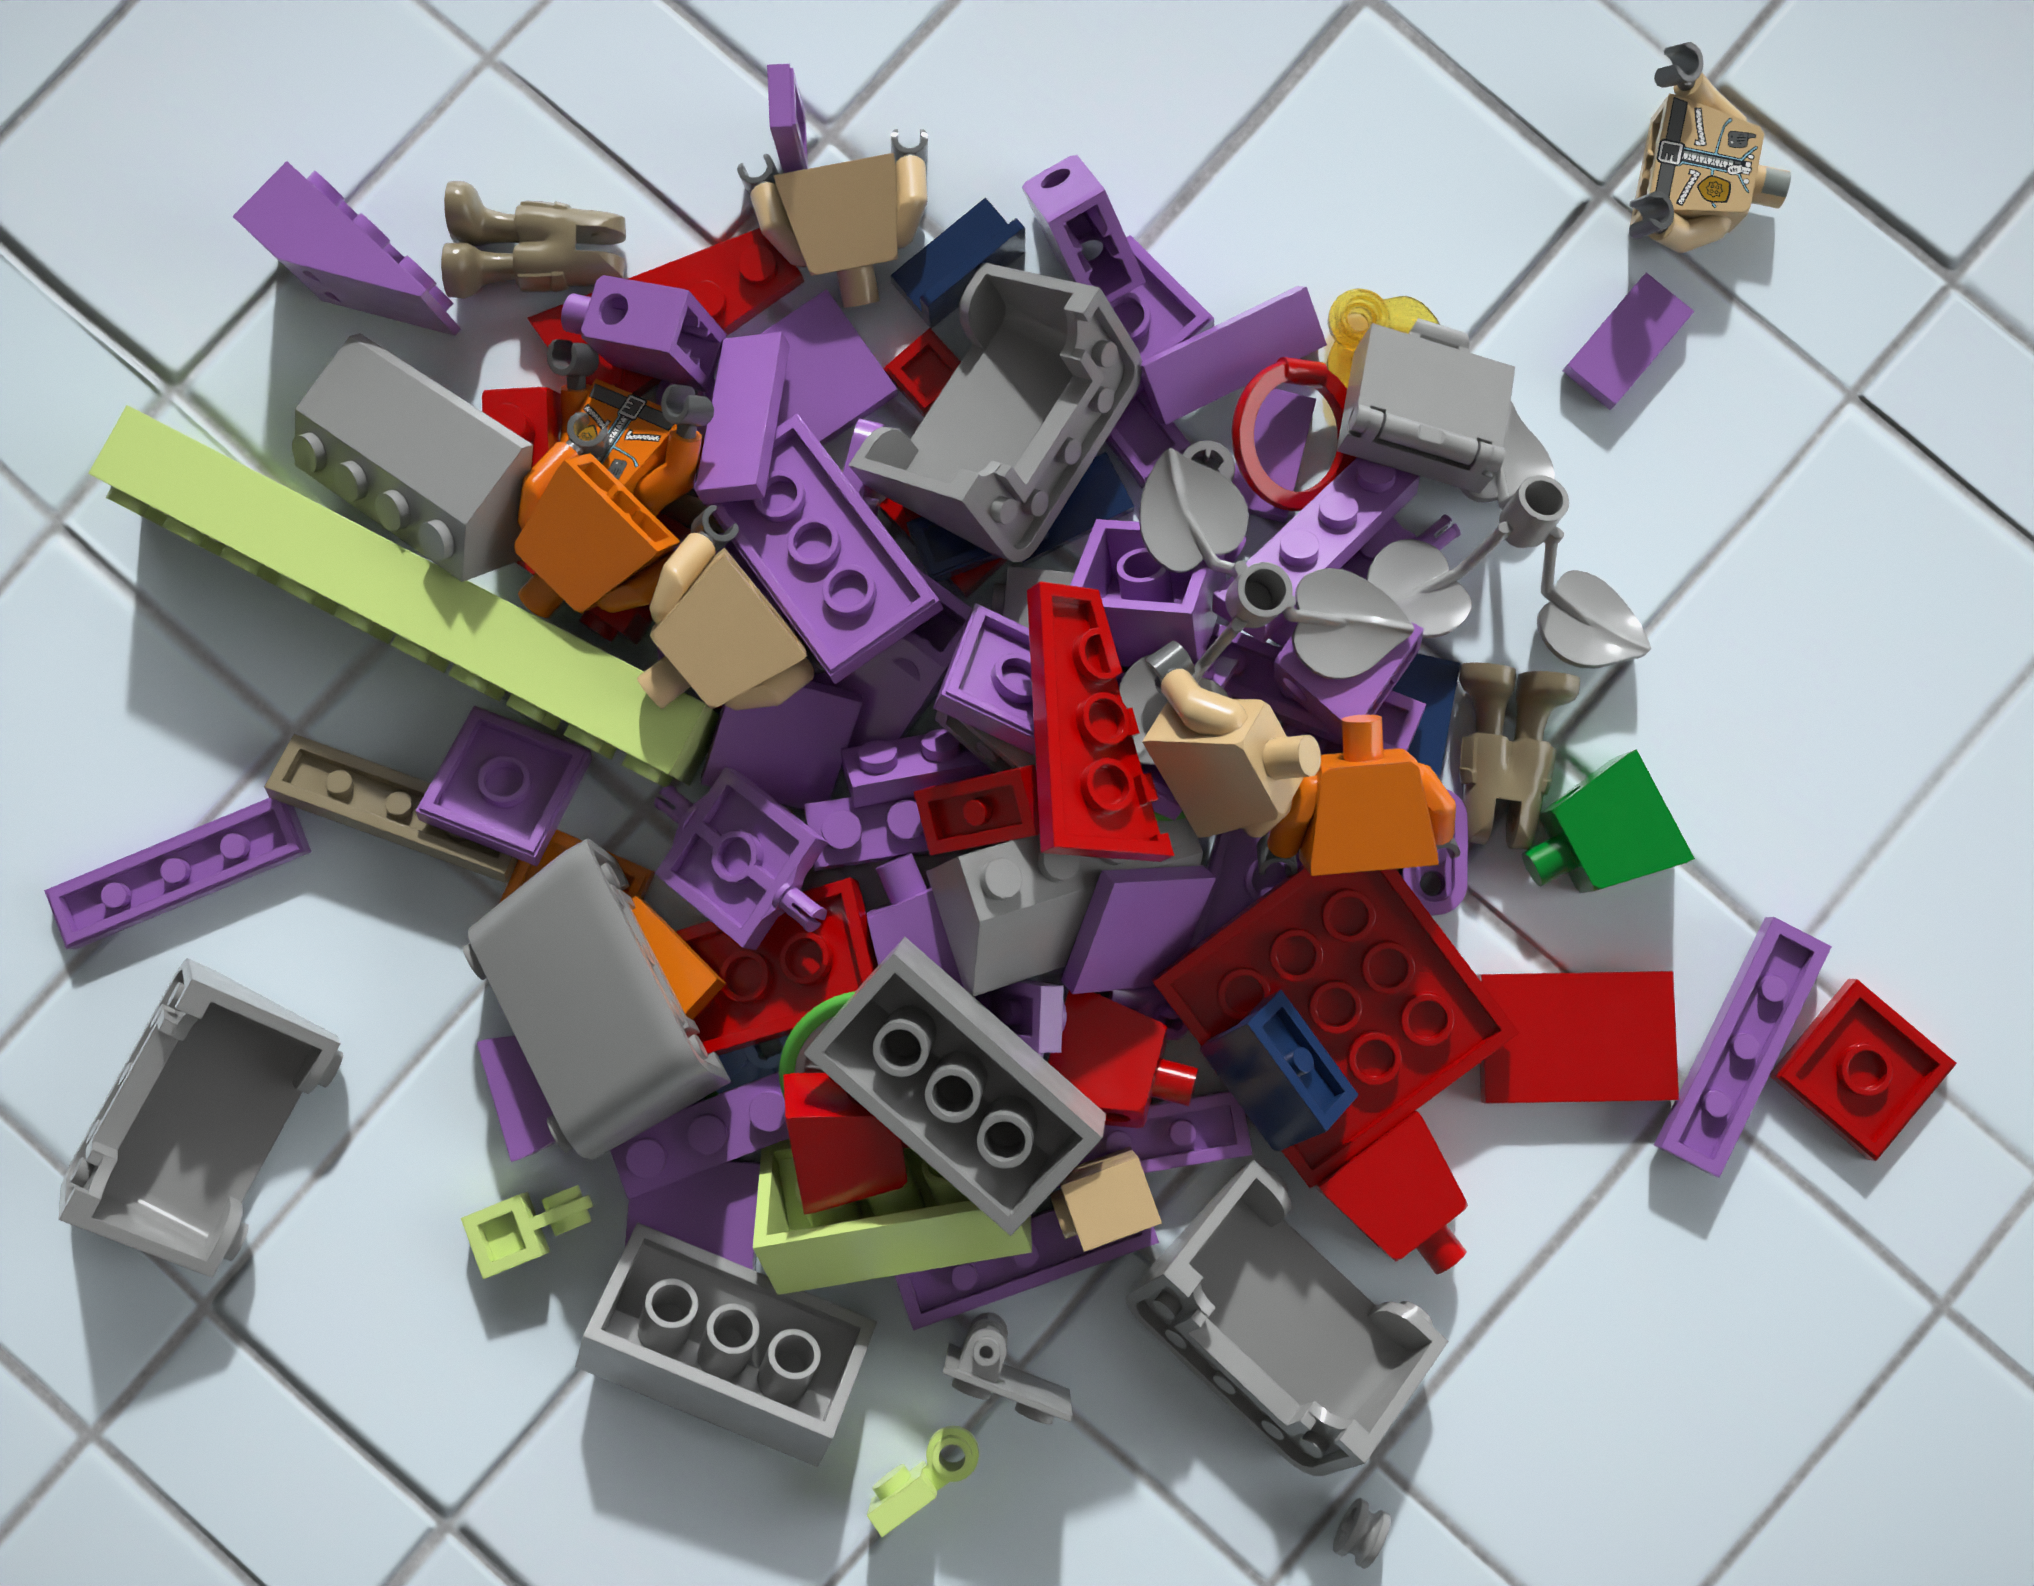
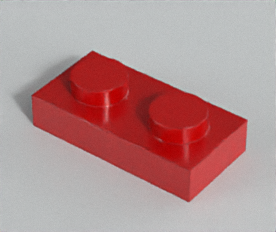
M1035 764L933 785L914 791L930 855L1040 834Z

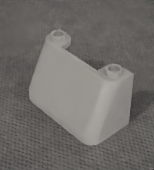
M983 262L959 301L960 323L973 345L911 439L902 431L891 427H880L874 430L865 439L848 466L867 487L994 556L1012 562H1022L1029 558L1038 548L1135 395L1142 375V359L1138 348L1101 288Z
M585 839L562 852L468 928L467 934L470 943L463 946V952L468 964L477 977L481 980L488 979L553 1112V1115L547 1118V1124L554 1140L565 1153L574 1149L581 1157L594 1160L729 1084L731 1080L717 1053L707 1054L703 1043L696 1035L700 1031L695 1021L686 1017L632 911L636 908L632 898L623 892V890L630 887V884L617 859L592 840Z
M186 958L172 978L66 1171L60 1188L58 1220L213 1278L222 1260L232 1261L245 1241L249 1225L241 1222L243 1215L242 1202L302 1092L310 1094L317 1085L326 1088L335 1077L343 1059V1052L338 1050L341 1044L338 1036L225 975Z
M1252 1160L1236 1172L1143 1274L1126 1296V1304L1135 1318L1284 1459L1304 1473L1312 1476H1325L1367 1462L1449 1341L1433 1327L1430 1316L1416 1304L1408 1301H1401L1400 1303L1390 1301L1376 1306L1284 1220L1292 1208L1287 1184L1276 1172L1269 1168L1261 1167L1255 1160Z

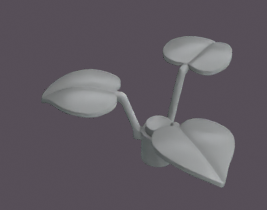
M1512 401L1510 402L1504 444L1505 458L1501 469L1497 473L1492 472L1493 479L1480 494L1459 488L1465 496L1476 502L1484 503L1498 500V505L1502 511L1499 516V525L1494 532L1465 560L1451 570L1449 569L1447 559L1440 550L1429 543L1415 539H1404L1389 544L1376 555L1368 570L1366 580L1391 597L1411 622L1424 628L1422 638H1436L1458 628L1472 609L1470 595L1457 580L1472 570L1502 540H1506L1517 548L1535 547L1544 542L1545 552L1541 594L1550 602L1545 604L1537 615V628L1546 647L1556 657L1569 665L1593 669L1638 659L1645 656L1651 650L1650 642L1640 622L1624 600L1605 581L1588 572L1571 570L1564 573L1554 586L1558 543L1564 537V532L1556 527V525L1568 511L1569 496L1565 488L1555 480L1554 467L1548 452L1521 420Z
M1172 448L1167 449L1160 456L1144 485L1139 508L1140 534L1147 551L1158 564L1171 572L1184 573L1190 571L1204 559L1211 570L1231 575L1234 578L1225 598L1226 608L1232 621L1194 666L1195 674L1192 677L1201 688L1228 697L1222 686L1202 676L1244 627L1259 628L1265 626L1281 612L1286 620L1297 622L1292 635V646L1299 660L1313 673L1334 680L1355 677L1369 670L1393 648L1412 635L1414 626L1396 602L1380 588L1352 572L1326 568L1309 573L1299 581L1294 597L1292 595L1291 580L1281 567L1269 562H1259L1248 567L1244 561L1232 563L1220 560L1216 555L1228 554L1235 550L1247 532L1249 513L1243 495L1228 478L1218 471L1194 462ZM1148 655L1134 663L1125 673L1119 690L1125 706L1133 708L1140 734L1133 737L1140 764L1155 765L1142 741L1168 700L1164 694L1159 693L1156 689L1154 680L1157 674L1146 663L1145 659L1150 656Z

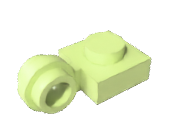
M579 1185L568 1188L542 1199L546 1212L537 1215L529 1193L525 1192L462 1217L461 1221L482 1278L486 1279L549 1253L550 1250L542 1227L550 1224L554 1235L557 1236L591 1222L588 1209L594 1206L590 1195L583 1197Z
M954 1425L939 1429L929 1440L926 1451L927 1463L923 1460L910 1471H908L904 1464H901L888 1472L872 1487L876 1496L871 1499L867 1517L881 1537L888 1534L934 1500L937 1496V1491L949 1482L961 1481L971 1475L977 1466L979 1458L978 1443L972 1433L963 1427ZM947 1445H957L964 1451L965 1456L958 1462H949L942 1457L941 1450Z

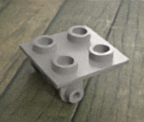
M987 1312L975 1317L970 1324L962 1348L949 1343L942 1373L954 1377L951 1385L958 1391L982 1400H989L992 1392L1017 1402L1014 1408L1016 1412L1043 1424H1052L1054 1417L1071 1422L1073 1414L1070 1389L1003 1364L1007 1354L1008 1330L1005 1321L999 1315Z

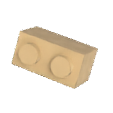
M1130 1146L1077 1165L1060 1183L1061 1189L1050 1194L1064 1238L1067 1239L1078 1235L1084 1252L1162 1224L1140 1160Z

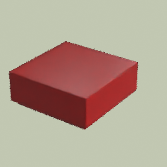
M928 328L883 369L896 388L925 417L961 361L932 329Z

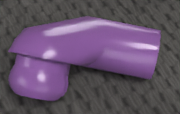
M1156 986L1098 992L1103 997L1162 1022L1167 1026V1040H1179L1189 1031Z

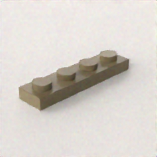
M293 734L264 786L271 799L506 884L519 860L419 821L416 809L430 786V782L297 734Z

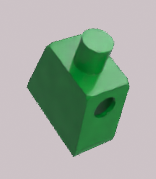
M1637 749L1609 760L1540 813V821L1550 839L1522 853L1524 865L1538 886L1541 887L1568 873L1579 893L1604 889L1679 866L1695 859Z

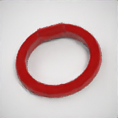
M1280 357L1276 363L1267 366L1255 375L1241 393L1232 419V449L1237 467L1252 491L1276 508L1287 511H1301L1357 457L1336 451L1333 463L1324 478L1315 486L1301 492L1284 489L1266 474L1256 453L1254 428L1260 406L1275 387L1281 383L1315 388L1326 399L1333 412L1337 426V445L1347 394L1345 385L1327 369L1325 363Z

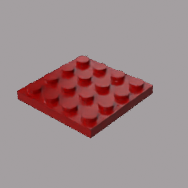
M1304 865L1298 868L1296 874L1285 878L1152 978L1154 985L1201 1046L1209 1038L1238 1025L1264 997L1282 990L1358 1093V1097L1327 1132L1281 1150L1310 1189L1520 1033L1396 869L1311 876Z

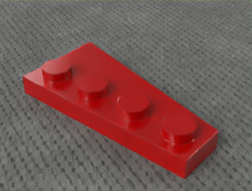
M760 227L628 278L629 280L689 290L725 331L726 337L804 283L799 269L791 265L762 234ZM589 293L584 296L591 297L592 293ZM564 303L527 317L547 347L556 339L588 344L581 338V335L566 332L563 329L561 313ZM600 355L597 370L594 374L586 377V384L592 385L595 379H599L639 397L661 382L660 379L615 367Z
M1039 581L1027 590L1041 853L1162 862L1175 855L1168 832L1160 834L1152 806V803L1159 799L1151 772L1143 774L1133 737L1140 734L1133 708H1127L1122 701L1116 676L1122 673L1100 592L1098 589Z

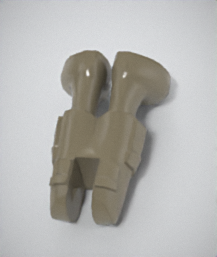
M449 181L447 183L444 211L447 228L454 243H445L443 246L441 271L444 290L448 297L466 299L476 294L485 285L515 280L522 292H560L569 290V286L595 287L596 280L603 275L618 278L624 277L625 260L622 257L603 251L576 250V243L614 245L624 242L626 240L625 217L610 212L571 208L570 205L557 201L552 203L530 200L522 201L516 207L515 214H506L486 208L473 185L465 181ZM519 243L514 246L513 253L485 252L476 248V246L485 244Z
M1463 663L1461 664L1459 681L1463 690L1472 697L1476 715V733H1469L1468 737H1462L1459 768L1460 784L1464 785L1463 803L1467 810L1468 842L1480 845L1487 844L1493 826L1496 798L1510 800L1506 823L1507 847L1509 849L1529 850L1537 832L1543 797L1548 795L1553 782L1552 775L1556 759V749L1551 746V743L1543 741L1544 730L1554 708L1568 704L1577 698L1580 690V677L1550 671H1528L1518 674L1515 737L1513 741H1509L1507 737L1503 736V727L1507 703L1515 688L1516 669L1500 664Z

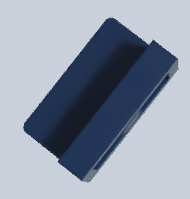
M985 197L890 275L891 282L932 329L959 307V301L963 292L983 262L1008 267L1025 253V227L1017 218L1008 224Z
M1282 990L1264 997L1238 1025L1209 1038L1200 1047L1203 1056L1274 1151L1283 1150L1327 1132L1358 1097L1356 1090Z

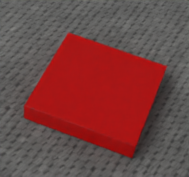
M1848 979L1774 1067L1769 1076L1867 1160L1877 1161L1957 1063L1858 979Z

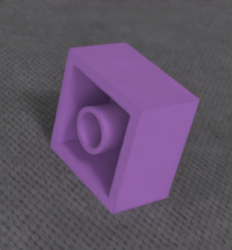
M1096 519L1070 586L1099 590L1120 666L1131 667L1142 657L1155 653L1171 641H1176L1187 651L1195 666L1207 651L1218 617L1216 613L1212 612L1213 593L1227 579L1226 574L1211 570L1204 559L1190 571L1184 573L1171 572L1158 564L1147 551L1140 534L1139 522ZM1216 555L1220 560H1224V555Z

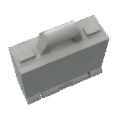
M1420 318L1417 319L1408 334L1372 323L1354 350L1336 451L1480 494L1493 479L1492 472H1499L1505 458L1504 444L1515 366L1470 353L1467 333Z

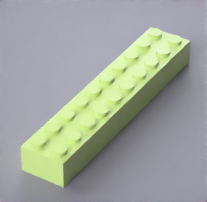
M126 405L88 473L111 486L105 498L387 644H390L394 634H396L391 646L445 673L450 662L454 665L448 674L449 676L499 702L505 692H509L511 696L506 703L508 707L555 731L561 720L565 721L569 725L563 734L564 736L611 760L616 750L619 749L627 754L621 764L622 766L663 787L669 786L673 778L690 786L709 750L719 714L704 702L683 692L665 708L661 709L647 695L637 680V677L644 673V671L469 581L461 582L429 560Z

